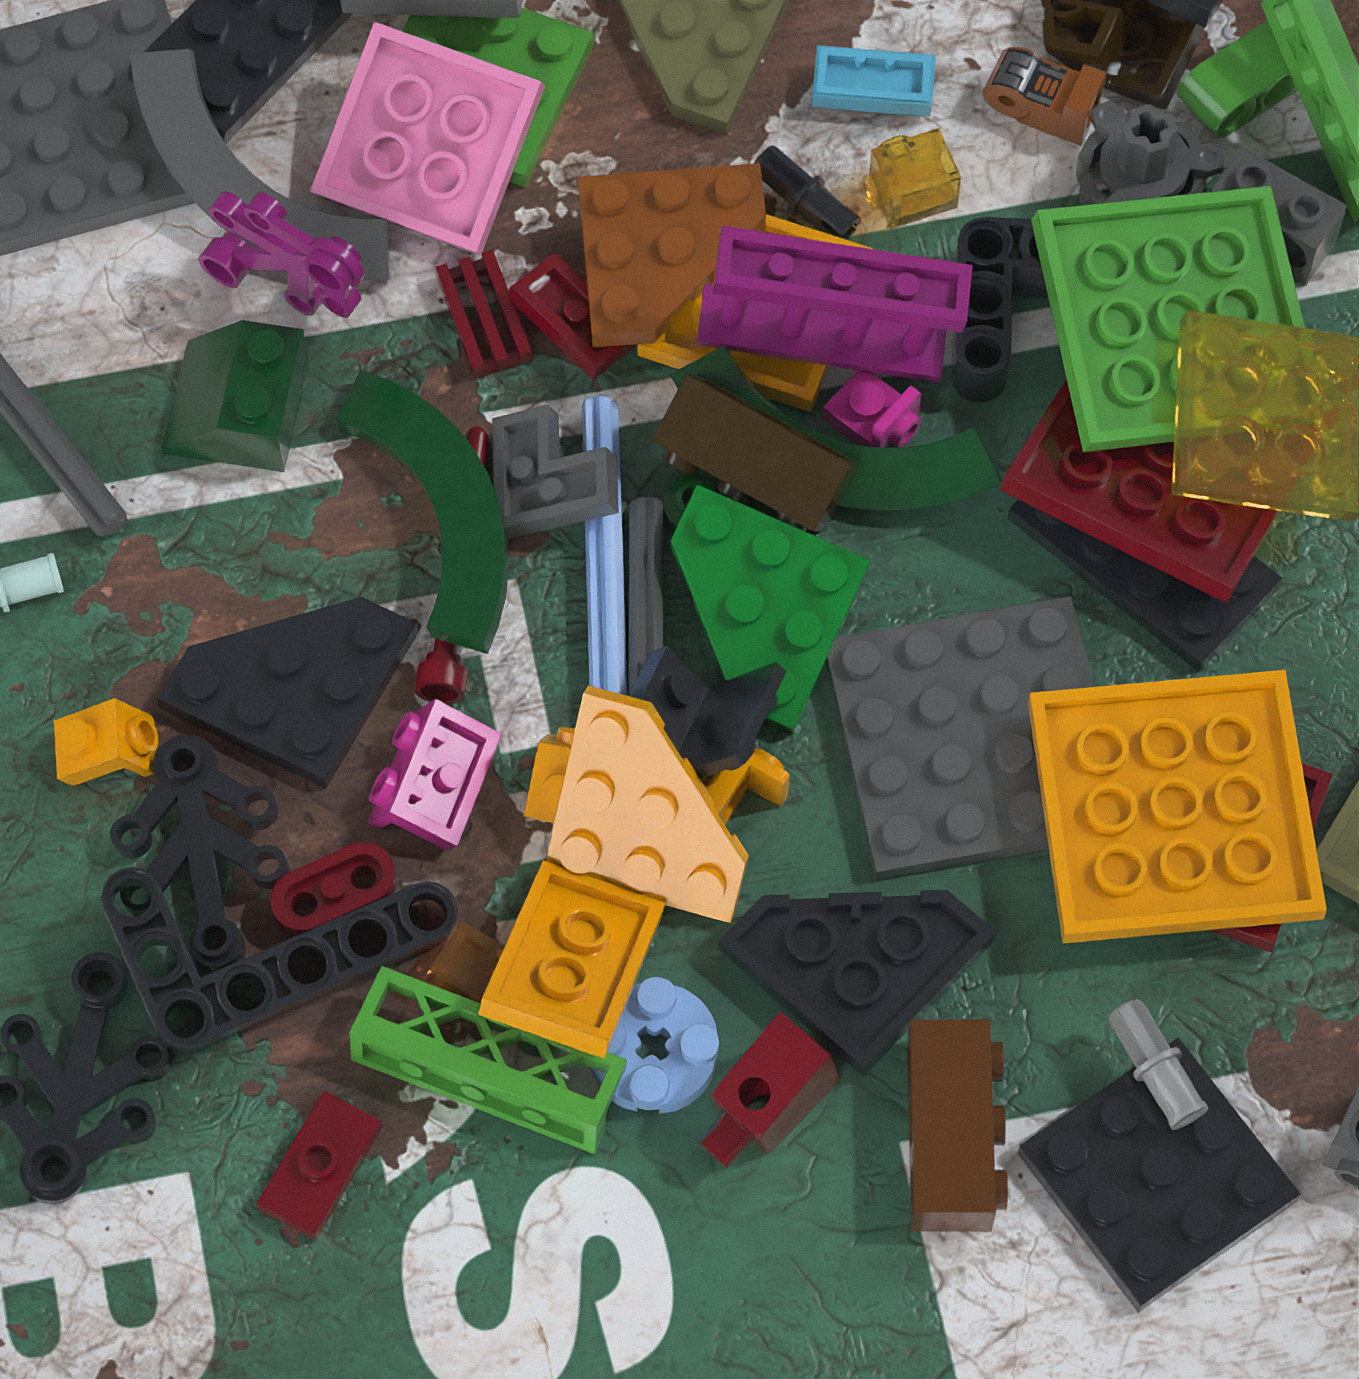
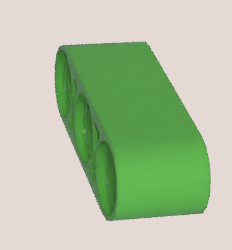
M1267 20L1195 67L1179 85L1177 96L1215 138L1220 139L1234 133L1297 91V88Z

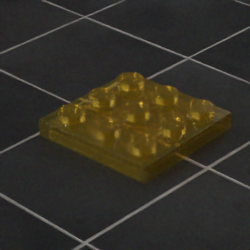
M1187 310L1180 319L1172 495L1354 522L1359 517V336Z

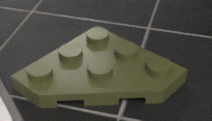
M615 0L616 3H620L630 24V32L648 69H652L662 89V97L671 116L728 135L790 0Z

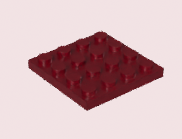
M1066 378L1006 472L1000 490L1228 603L1324 437L1330 420L1324 418L1318 425L1083 452Z

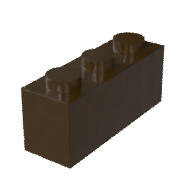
M700 374L685 375L651 441L666 449L662 458L671 465L692 475L696 474L698 468L705 470L720 479L716 489L745 505H749L752 498H755L774 509L771 517L802 531H806L807 528L814 532L825 530L860 463Z

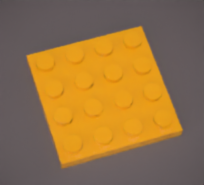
M1286 670L1030 693L1028 708L1063 944L1323 920L1327 908Z

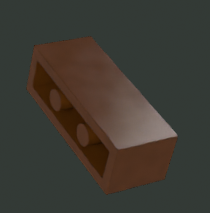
M910 1019L907 1036L911 1232H991L996 1210H1007V1170L995 1169L994 1145H1005L1004 1105H993L992 1082L1003 1081L1002 1042H991L990 1020Z

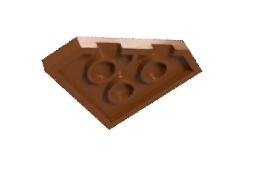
M760 163L578 177L593 348L655 343L670 327V320L690 299L695 301L703 293L704 285H711L714 282L718 241L722 225L761 232L765 229L766 211Z

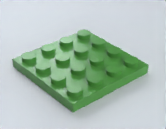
M1271 186L1037 210L1031 222L1083 452L1318 425L1326 417Z

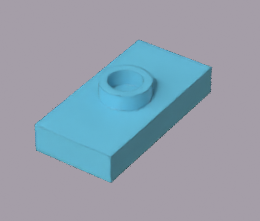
M817 45L812 107L931 117L936 55Z

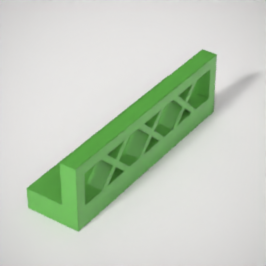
M1263 0L1260 4L1352 220L1356 223L1359 221V65L1331 0Z
M381 966L350 1030L351 1061L592 1154L596 1153L605 1132L606 1112L626 1070L627 1059L607 1052L604 1059L478 1015L480 1003ZM390 990L415 1000L421 1016L398 1025L378 1017L377 1014ZM429 1006H432L439 1010L431 1012ZM463 1018L476 1023L483 1040L458 1048L444 1042L438 1025ZM428 1029V1032H429L430 1036H427V1035L422 1034V1033H419V1032H422V1031H425V1030ZM490 1029L500 1032V1034L493 1036ZM523 1041L537 1047L544 1064L521 1072L506 1066L499 1049ZM489 1053L492 1060L484 1058L482 1055ZM552 1053L562 1057L554 1060ZM583 1064L604 1072L606 1075L595 1099H591L568 1090L561 1072ZM551 1077L553 1084L542 1079Z

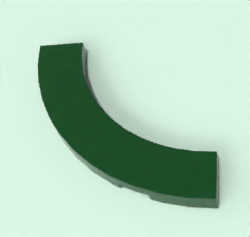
M722 346L669 374L677 388L680 387L686 374H700L860 463L838 504L840 506L869 510H911L944 505L969 498L1003 483V479L976 427L950 438L929 444L884 448L863 446L832 438L809 429L789 418L754 386L740 368L727 346Z
M360 370L336 418L340 431L367 441L382 449L401 465H405L423 486L438 518L442 539V572L435 606L426 628L432 638L488 654L500 624L508 584L506 579L508 537L503 512L490 477L471 444L460 430L436 407L416 393L389 379Z

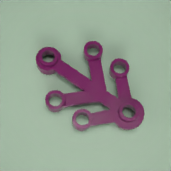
M222 191L208 209L212 219L221 227L230 232L237 233L259 246H250L241 237L230 232H225L221 238L214 237L200 254L198 261L203 270L217 282L230 288H237L251 269L287 271L288 288L284 292V297L293 308L309 316L314 315L320 305L323 304L334 314L348 318L361 302L362 297L355 288L365 276L364 269L360 264L361 255L346 240L336 236H332L330 239L311 237L284 221L287 216L285 208L275 198L263 192H257L247 205L233 193Z

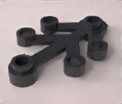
M187 734L173 737L159 748L153 762V772L157 783L134 815H124L113 823L110 830V838L118 853L123 857L129 859L142 857L152 846V832L178 800L181 822L146 871L153 875L164 893L185 862L189 861L199 925L191 935L190 949L198 965L204 971L211 974L243 960L246 955V942L240 930L232 921L226 919L215 852L249 872L253 881L264 889H273L276 882L290 872V867L284 853L278 847L273 845L258 847L208 816L204 793L237 810L243 823L254 830H263L273 825L278 818L279 807L269 789L263 786L247 788L219 771L218 759L212 746L201 737ZM186 756L195 758V762L189 770L183 772L174 770V765L179 759ZM264 800L269 803L267 810L263 814L258 816L247 814L249 805L254 801ZM130 829L142 830V835L136 843L131 845L121 843L123 834ZM267 859L279 861V867L273 874L261 875L258 873V867L263 861ZM129 886L120 890L121 901L131 915L134 917L140 916L150 906L151 897L143 904L131 903L132 895L141 887ZM223 933L226 935V941L221 948L216 950L205 948V942L212 934Z
M96 952L88 954L81 958L73 969L72 985L78 1000L81 1002V1007L64 1074L43 1044V1034L38 1022L33 1017L26 1014L13 1015L4 1022L1 1028L0 1036L6 1051L11 1056L23 1061L54 1108L47 1136L26 1107L27 1095L22 1084L14 1077L0 1076V1092L5 1089L17 1092V1099L12 1105L0 1107V1120L7 1123L26 1152L20 1163V1178L25 1190L31 1197L42 1203L59 1204L72 1199L80 1192L86 1182L87 1166L125 1141L133 1144L147 1141L156 1129V1119L151 1106L144 1100L134 1098L122 1102L117 1107L113 1119L76 1139L83 1115L140 1079L144 1081H157L163 1078L171 1067V1057L167 1046L164 1045L161 1039L148 1036L137 1040L131 1047L129 1054L92 1076L108 1010L119 1004L127 991V978L119 960L108 953ZM107 978L113 982L112 988L106 994L96 995L90 992L92 983L97 979ZM19 1028H29L33 1031V1037L24 1045H16L10 1041L12 1034ZM155 1050L162 1054L160 1062L154 1067L145 1068L138 1063L140 1056L146 1051ZM133 1112H141L147 1116L145 1124L137 1130H129L123 1126L125 1118ZM60 1163L66 1166V1173L60 1180L49 1182L43 1178L44 1170L49 1165Z

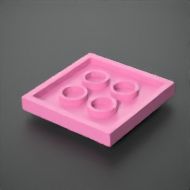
M374 22L310 192L320 198L378 219H386L391 224L481 256L545 85L536 79Z

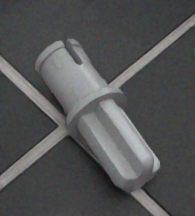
M1139 999L1132 1000L1114 1010L1109 1015V1023L1137 1068L1133 1076L1136 1081H1144L1167 1117L1171 1129H1179L1201 1117L1208 1110V1106L1200 1098L1179 1062L1182 1052L1177 1047H1170L1144 1002Z

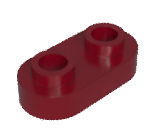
M359 842L348 845L285 874L281 880L276 882L271 892L270 904L275 923L282 932L288 936L295 937L394 894L397 882L394 862L388 852L382 847L373 843ZM367 874L376 879L373 886L368 889H358L353 885V881L360 875ZM303 901L312 902L317 906L315 911L308 916H299L293 911L296 905Z

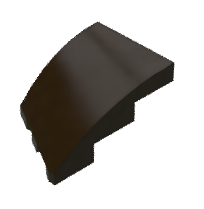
M1041 0L1044 10V20L1042 22L1043 41L1048 54L1065 66L1081 72L1084 64L1105 71L1107 73L1104 88L1147 105L1151 104L1152 106L1167 110L1203 34L1204 27L1146 0Z

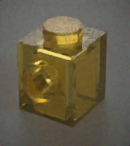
M939 128L911 137L905 135L895 136L884 141L879 147L871 149L869 174L863 176V186L871 208L874 211L882 210L890 229L958 207L961 175Z

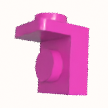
M857 370L823 407L822 419L855 444L880 448L893 447L894 445L896 447H904L914 437L922 422V419L919 417L921 393L910 386L901 395L873 373Z

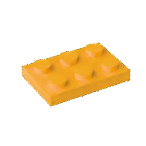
M543 860L482 997L478 1015L605 1059L661 921L666 902L585 874L570 872L562 866Z

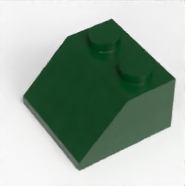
M241 320L188 340L162 445L163 454L284 472L309 367L304 330Z

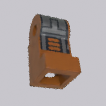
M1008 47L1001 52L982 93L984 100L989 106L1006 116L1016 119V122L1081 146L1092 124L1090 111L1101 104L1107 72L1085 64L1081 72L1046 61L1037 53L1028 49Z

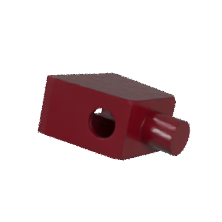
M780 1011L712 1092L711 1098L722 1116L698 1143L726 1169L751 1141L765 1153L769 1154L840 1081L831 1055ZM757 1098H770L767 1105L762 1109H748L750 1104Z

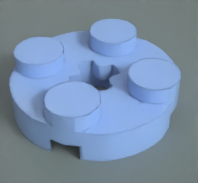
M661 977L648 978L642 983L634 985L607 1051L627 1059L626 1070L612 1101L622 1108L636 1112L637 1108L644 1110L659 1109V1113L674 1112L691 1104L707 1089L716 1068L719 1039L713 1016L697 996L682 987L674 986L670 981ZM646 1034L652 1036L660 1034L666 1037L668 1040L665 1043V1050L668 1056L661 1061L654 1055L647 1056L643 1060L637 1055L641 1048L640 1038ZM590 1067L593 1079L600 1088L606 1073Z

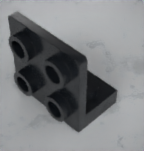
M668 646L649 653L629 696L652 702L665 723L664 731L682 759L687 757L701 779L726 769L728 771L736 770L750 759L756 748L754 740L765 717L774 709L778 697L776 693L786 671L777 662L708 687Z

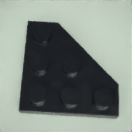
M358 597L195 644L187 648L157 697L159 708L327 789L418 635L417 623L363 597Z
M921 890L920 895L882 896V892L829 893L828 898L790 899L789 895H763L718 940V950L864 1077L909 1030L910 1019H920L995 941L996 931L948 890Z

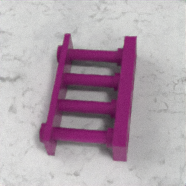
M722 225L718 241L713 285L705 284L703 288L696 345L713 348L727 346L732 351L940 383L946 331L962 333L967 323L973 265Z

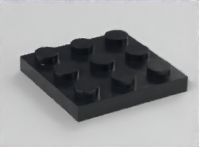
M1179 1037L1169 1043L1171 1048H1179L1182 1052L1179 1062L1200 1098L1208 1106V1110L1201 1117L1184 1127L1172 1130L1167 1117L1146 1083L1135 1080L1133 1073L1137 1068L1134 1067L1019 1145L1017 1153L1138 1313L1298 1202L1301 1195Z

